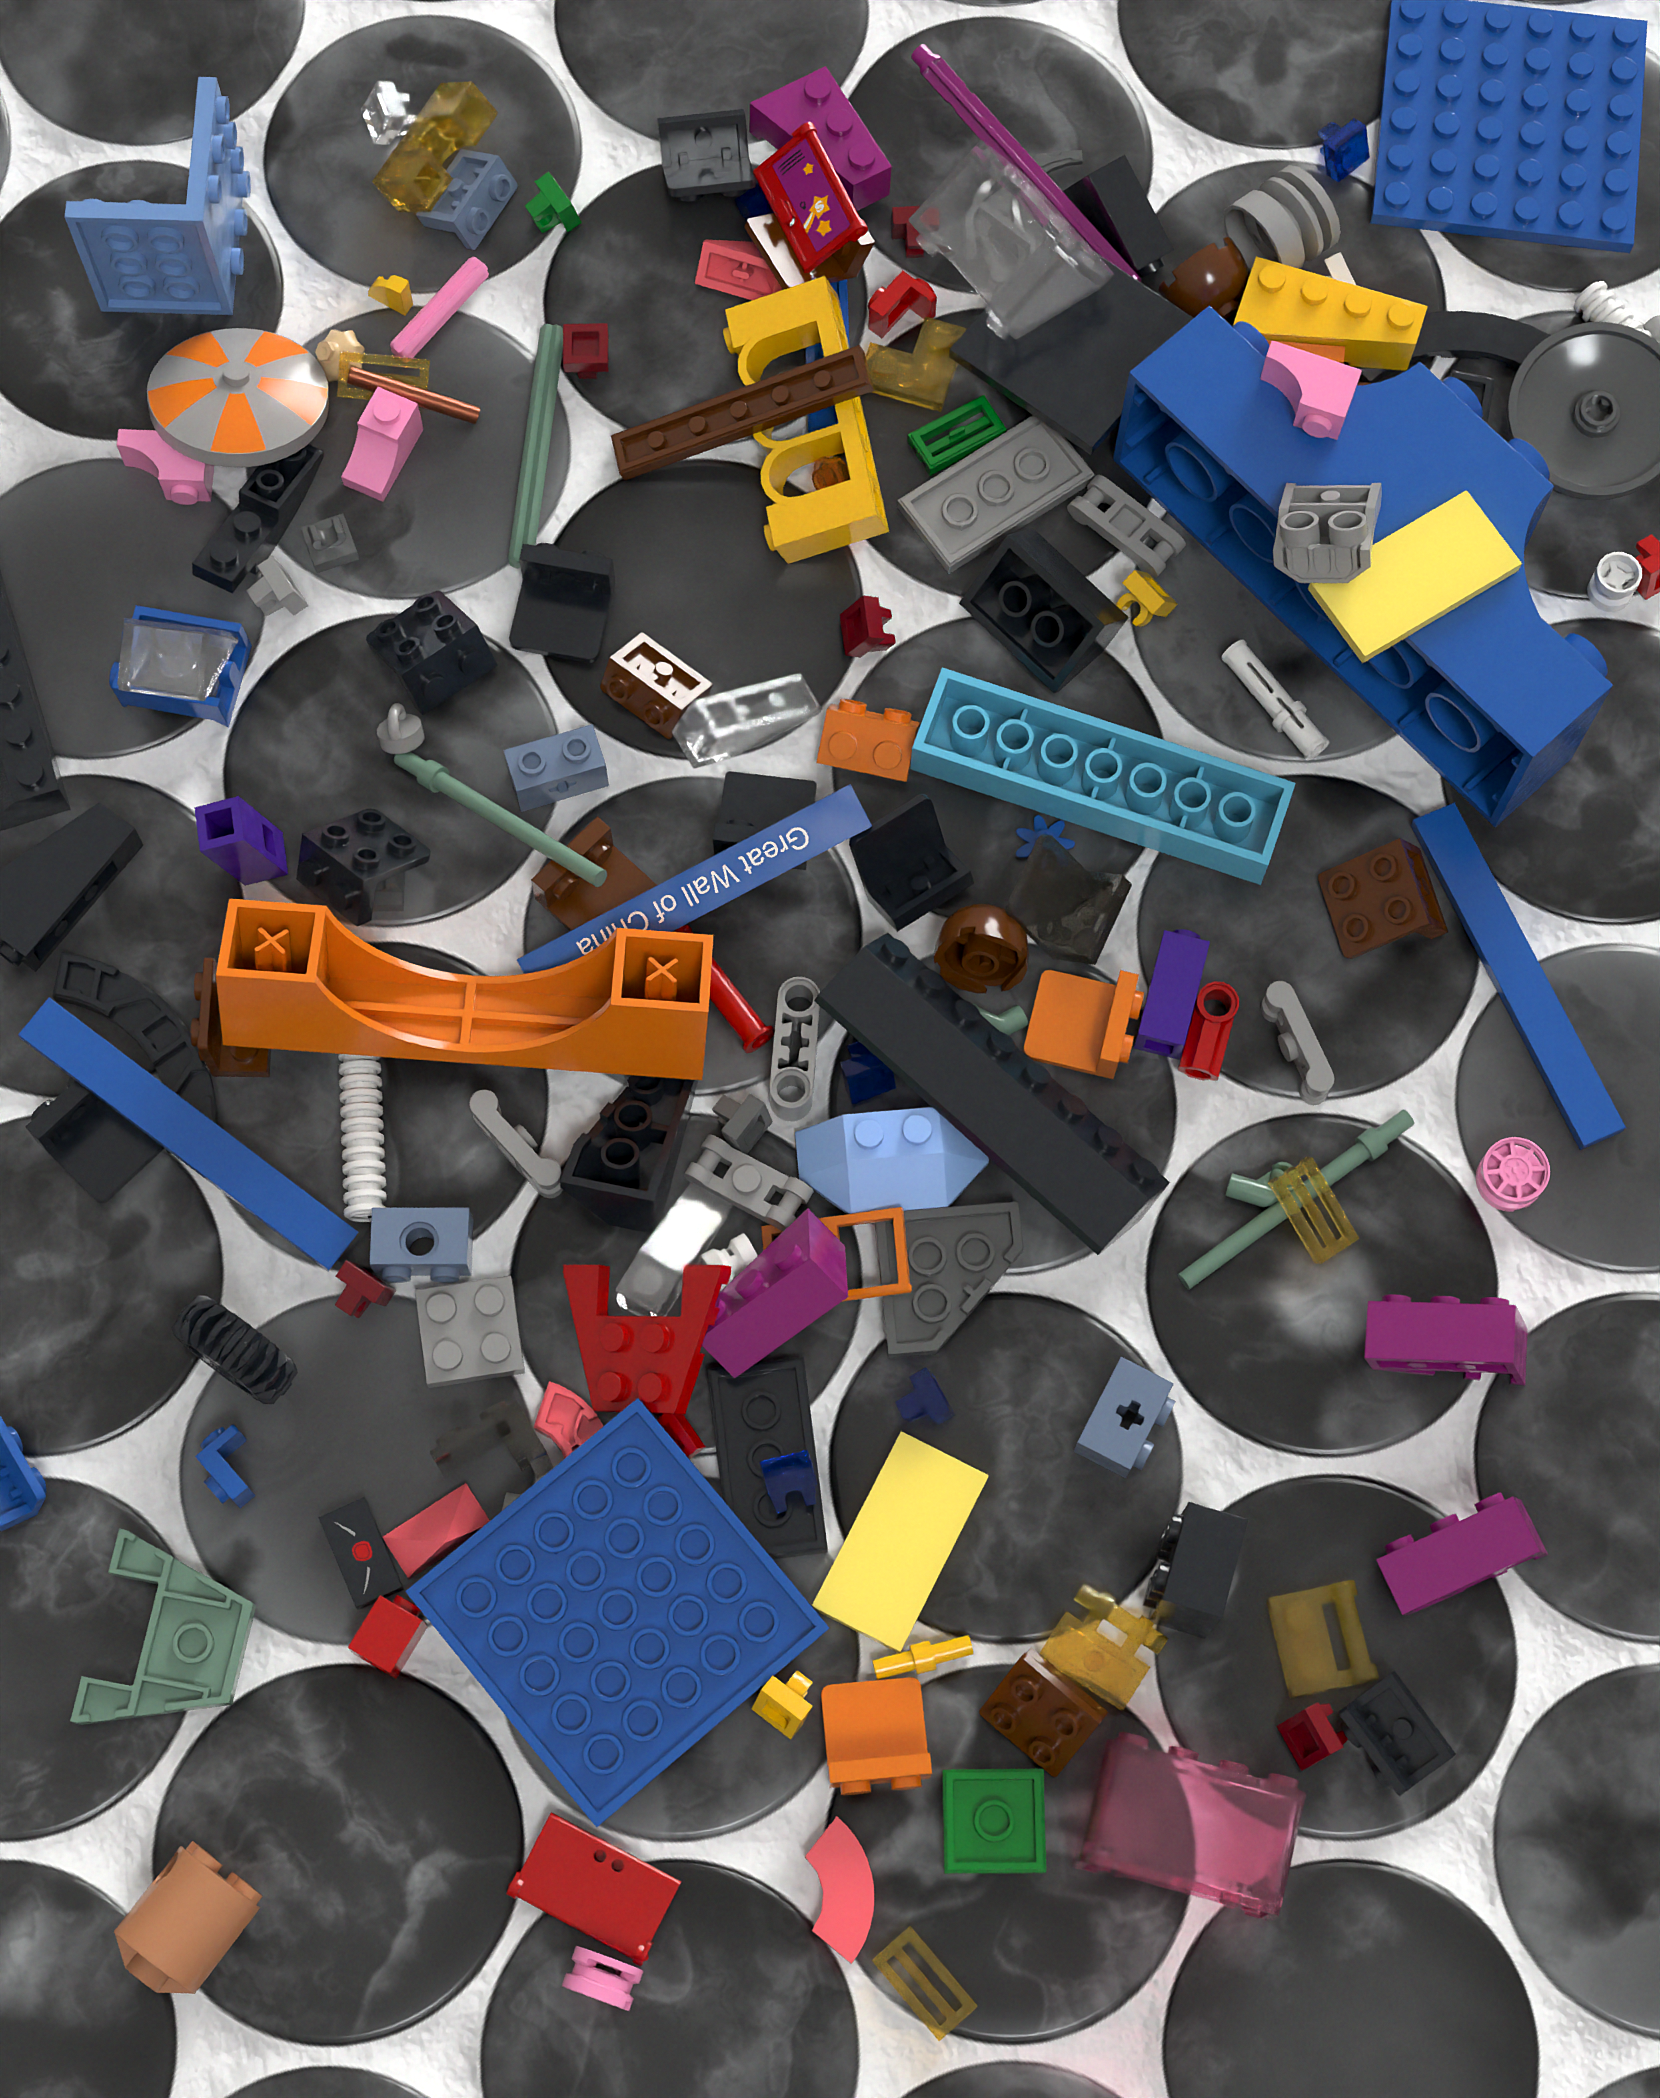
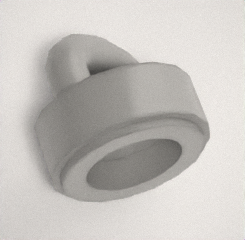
M395 703L391 706L388 718L380 723L377 728L380 747L383 751L390 754L408 753L420 746L425 739L421 720L415 715L406 714L404 706L400 703Z

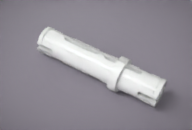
M1239 640L1232 644L1223 653V662L1227 663L1250 693L1254 695L1274 719L1272 725L1278 732L1284 731L1302 752L1306 760H1311L1319 755L1328 746L1329 740L1322 735L1306 716V707L1301 701L1295 702L1272 673L1267 670L1246 645L1247 643L1244 640Z

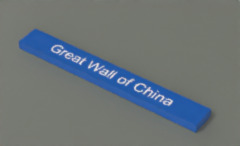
M849 784L518 958L517 962L524 974L547 970L569 963L596 949L617 928L672 932L872 827V824L854 789Z

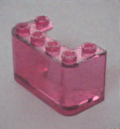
M1120 1732L1119 1737L1115 1738V1740H1107L1100 1748L1072 1867L1092 1873H1097V1871L1111 1873L1112 1869L1114 1870L1113 1876L1118 1878H1131L1223 1904V1907L1230 1909L1241 1905V1910L1245 1911L1244 1915L1268 1922L1279 1918L1307 1796L1305 1792L1298 1790L1299 1781L1269 1773L1268 1779L1249 1776V1767L1228 1760H1219L1217 1767L1198 1762L1199 1753L1181 1747L1169 1746L1168 1753L1148 1748V1739L1130 1733Z

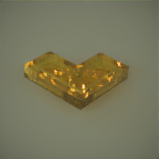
M925 317L913 354L870 342L866 353V360L874 387L872 393L942 412L958 365L957 362L949 358V349L968 328Z

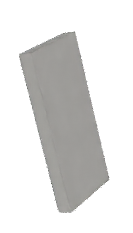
M1032 415L897 500V508L947 573L950 574L1005 539L1008 534L1018 531L1087 487L1095 477V474L1063 435Z

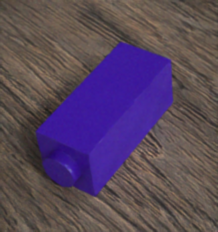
M236 796L194 807L200 852L246 886L288 875L283 832L242 798Z
M1176 929L1173 932L1164 930L1134 1049L1177 1060L1180 1059L1210 941L1200 939L1201 937L1197 933L1189 930Z

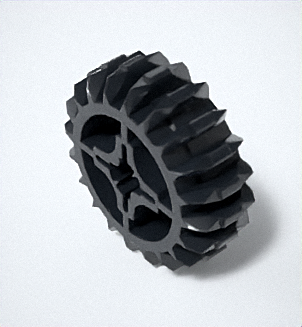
M196 1296L177 1315L178 1319L171 1327L177 1340L194 1353L196 1357L247 1395L249 1394L263 1404H274L291 1387V1382L298 1373L293 1360L286 1356V1353L280 1350L276 1344L272 1343L262 1333L258 1332L235 1313L229 1311L222 1304H218L207 1296Z

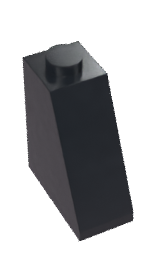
M1125 155L1063 190L1066 196L1135 272L1138 271L1141 278L1164 266L1161 257L1173 251L1174 248Z

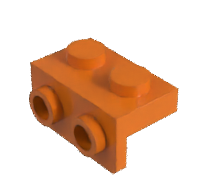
M840 699L839 705L831 704L827 708L816 763L904 782L908 780L912 746L920 727V722L911 720V713L892 708H885L884 714L866 711V703L851 699Z

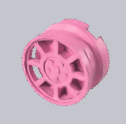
M1509 1137L1496 1142L1487 1151L1476 1170V1185L1482 1198L1492 1207L1507 1212L1527 1208L1533 1204L1546 1188L1550 1178V1165L1545 1153L1532 1141L1520 1137ZM1518 1145H1523V1146L1529 1148L1530 1150H1528V1149H1526V1148H1524V1147L1518 1146Z
M576 1946L571 1958L575 1962L572 1973H566L562 1987L629 2011L634 1999L630 1995L633 1984H639L643 1970ZM597 1963L615 1969V1974L596 1968Z

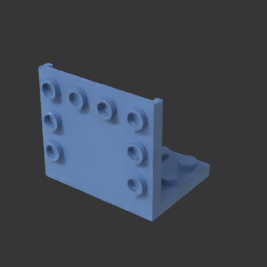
M198 77L186 204H153L143 200H132L128 203L103 202L98 199L66 201L65 220L101 311L233 315L236 275H242L244 271L243 249L239 248L240 236H246L247 212L245 209H242L243 198L250 197L251 177L249 171H243V148L237 146L236 123L229 122L228 96L221 95L217 77Z

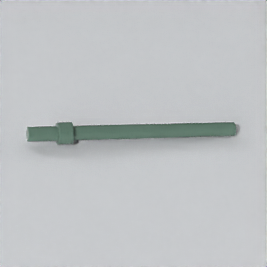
M412 752L395 755V764L416 776L417 782L434 793L439 791L595 887H599L605 882L607 878L606 870L451 777L446 767L434 760L425 761Z
M1403 1109L1377 1129L1370 1127L1355 1138V1145L1181 1271L1178 1277L1182 1284L1190 1290L1365 1160L1373 1161L1388 1150L1387 1144L1415 1124L1411 1115Z

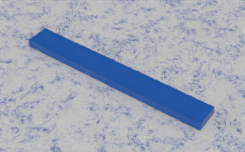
M1455 803L1413 819L1410 825L1579 1149L1582 1150L1623 1132L1626 1126Z
M50 997L18 1034L21 1040L329 1272L359 1233Z

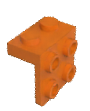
M1054 970L1044 971L1040 978L1023 1052L1034 1061L1114 1079L1118 1063L1128 1064L1134 1036L1125 1034L1129 1018L1138 1020L1144 992L1135 990L1139 974L1120 970L1117 984L1113 985Z
M907 1677L832 1684L823 1688L821 1700L829 1788L840 1787L841 1795H855L871 1792V1784L891 1783L892 1790H909L921 1788V1780L930 1779L932 1767L930 1753L927 1751L921 1684L916 1678Z

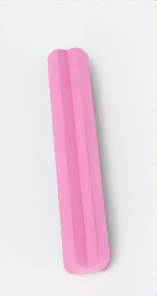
M476 257L469 258L391 341L392 353L403 362L411 361L488 278L487 266Z

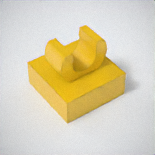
M1134 570L1122 582L1130 593L1122 595L1116 606L1126 611L1132 603L1138 602L1141 611L1132 623L1135 626L1143 627L1151 621L1153 615L1167 617L1178 603L1149 573Z
M798 1670L786 1685L772 1675L761 1689L751 1709L791 1740L801 1728L813 1707L804 1700L808 1693L807 1690L813 1682Z

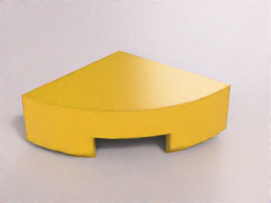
M391 275L388 280L384 279L383 276L377 277L368 290L369 297L404 316L413 306L408 280L397 275Z

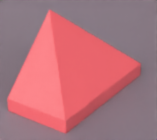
M704 240L695 284L749 300H755L783 290L754 242Z
M465 1483L382 1538L407 1578L411 1579L457 1549L490 1520Z

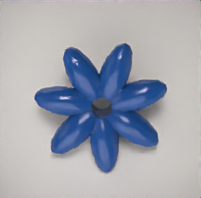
M1036 815L1034 818V831L1026 828H1018L1016 830L1017 836L1027 842V844L1017 850L1016 857L1027 858L1034 855L1033 868L1036 872L1043 869L1047 858L1058 868H1063L1065 862L1059 851L1072 849L1075 846V842L1067 838H1058L1064 830V821H1057L1047 830L1043 817Z

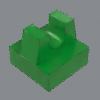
M550 172L534 181L540 193L529 201L525 208L532 216L533 222L541 233L560 223L569 232L582 223L573 204Z

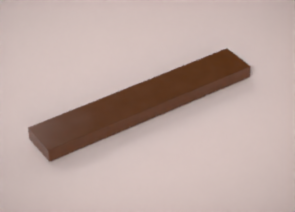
M860 345L613 434L611 439L619 473L624 480H628L872 392L874 387L865 352Z

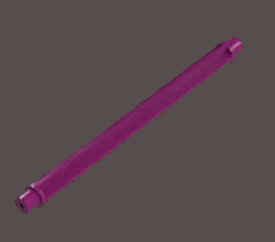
M925 44L917 47L913 51L911 59L919 66L920 74L955 109L956 114L1010 174L1022 183L1028 194L1056 225L1141 282L1140 276L974 93L970 92L963 80L939 54H934Z

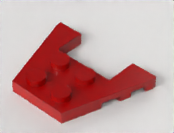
M563 1265L565 1284L593 1410L598 1412H621L639 1398L650 1413L686 1414L705 1355L700 1350L708 1326L715 1325L720 1309L715 1304L722 1284L728 1285L731 1266L683 1265L681 1316L676 1317L608 1316L610 1266Z

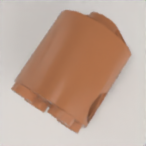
M194 1841L186 1849L182 1846L178 1848L166 1867L150 1884L114 1930L125 1968L157 1993L195 1994L261 1908L257 1903L263 1896L234 1872H231L224 1879L217 1873L223 1865Z

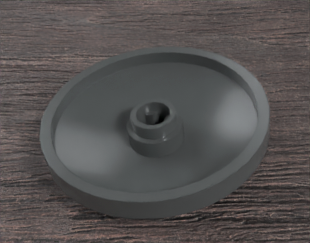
M1612 322L1577 324L1564 328L1544 339L1528 354L1519 367L1507 402L1510 439L1518 438L1528 442L1541 454L1549 468L1550 478L1548 481L1554 485L1553 490L1584 500H1610L1637 492L1660 476V343L1654 338L1623 324Z

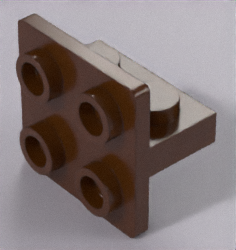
M1032 1647L1018 1659L979 1710V1714L1053 1777L1058 1776L1109 1713Z

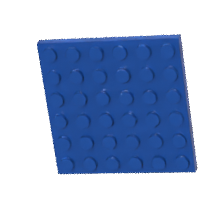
M1390 0L1370 224L1630 253L1634 245L1648 21L1469 0Z
M639 1398L633 1401L405 1591L596 1828L766 1684L772 1675L775 1676L830 1629Z

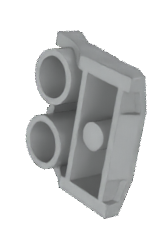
M1286 483L1279 506L1277 531L1273 547L1274 567L1299 583H1349L1370 568L1374 530L1381 507V483L1336 486H1296V483Z

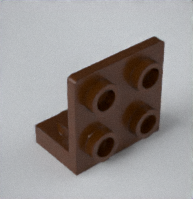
M774 213L748 218L744 225L783 290L823 276L826 277L829 283L857 277L875 244L874 239L867 231L855 243L849 241L810 273H804ZM795 218L792 219L790 225L794 224Z
M598 816L566 847L607 871V878L601 886L595 887L553 860L531 879L535 900L569 931L657 886L655 882L613 845L611 828Z
M1401 838L1318 875L1343 955L1348 959L1356 958L1414 932L1430 939L1448 933L1419 847Z
M204 958L203 972H196L194 979L195 1000L201 1001L200 1017L193 1018L191 1022V1044L198 1047L200 1061H205L213 1077L269 1078L271 1049L223 1045L216 983L218 964L215 958Z

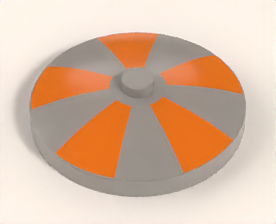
M232 328L202 333L181 342L169 350L158 361L150 374L147 385V401L150 419L155 430L174 450L193 460L215 466L253 467L284 459L304 448L317 436L327 419L329 390L328 381L322 366L308 350L298 343L272 332Z

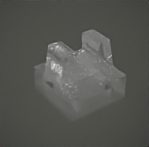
M377 81L361 108L374 144L390 145L395 136L413 133L419 123L416 115L405 114L404 111L410 103L408 94L397 92L393 82Z

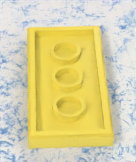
M1466 490L1372 545L1371 567L1349 583H1310L1308 590L1363 664L1519 571L1522 563Z
M901 1431L812 1604L813 1609L881 1645L901 1653L989 1475Z

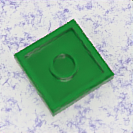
M1044 1769L942 1770L944 1874H1045Z

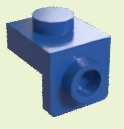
M233 1424L226 1430L221 1427L208 1435L200 1445L203 1450L195 1457L210 1473L211 1476L204 1483L223 1504L231 1498L241 1509L255 1497V1494L225 1461L229 1455L247 1440Z

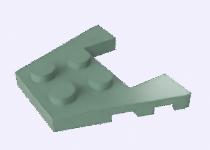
M119 1529L108 1573L112 1576L158 1584L134 1684L129 1686L81 1676L70 1722L85 1725L232 1705L256 1605L178 1561L159 1548L140 1539L133 1533Z

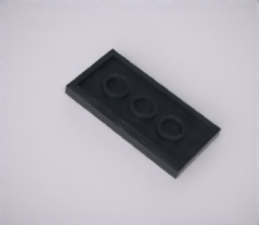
M804 1357L759 1362L736 1378L724 1367L707 1369L722 1499L772 1559L828 1553Z

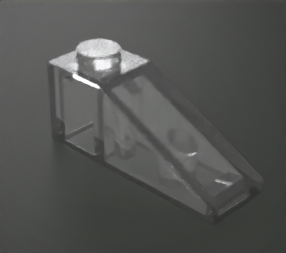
M797 673L693 700L672 730V733L693 769L731 759L819 715L823 709L802 674Z
M691 1182L642 1246L615 1289L618 1305L637 1316H667L682 1291L683 1265H698L701 1260L700 1255L705 1253L732 1210L733 1204Z

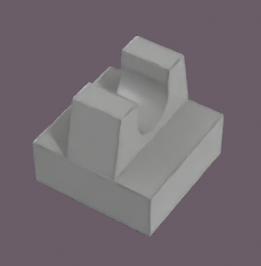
M273 556L257 565L263 577L246 591L254 604L260 607L266 616L283 607H286L294 616L308 607L307 602L288 572Z

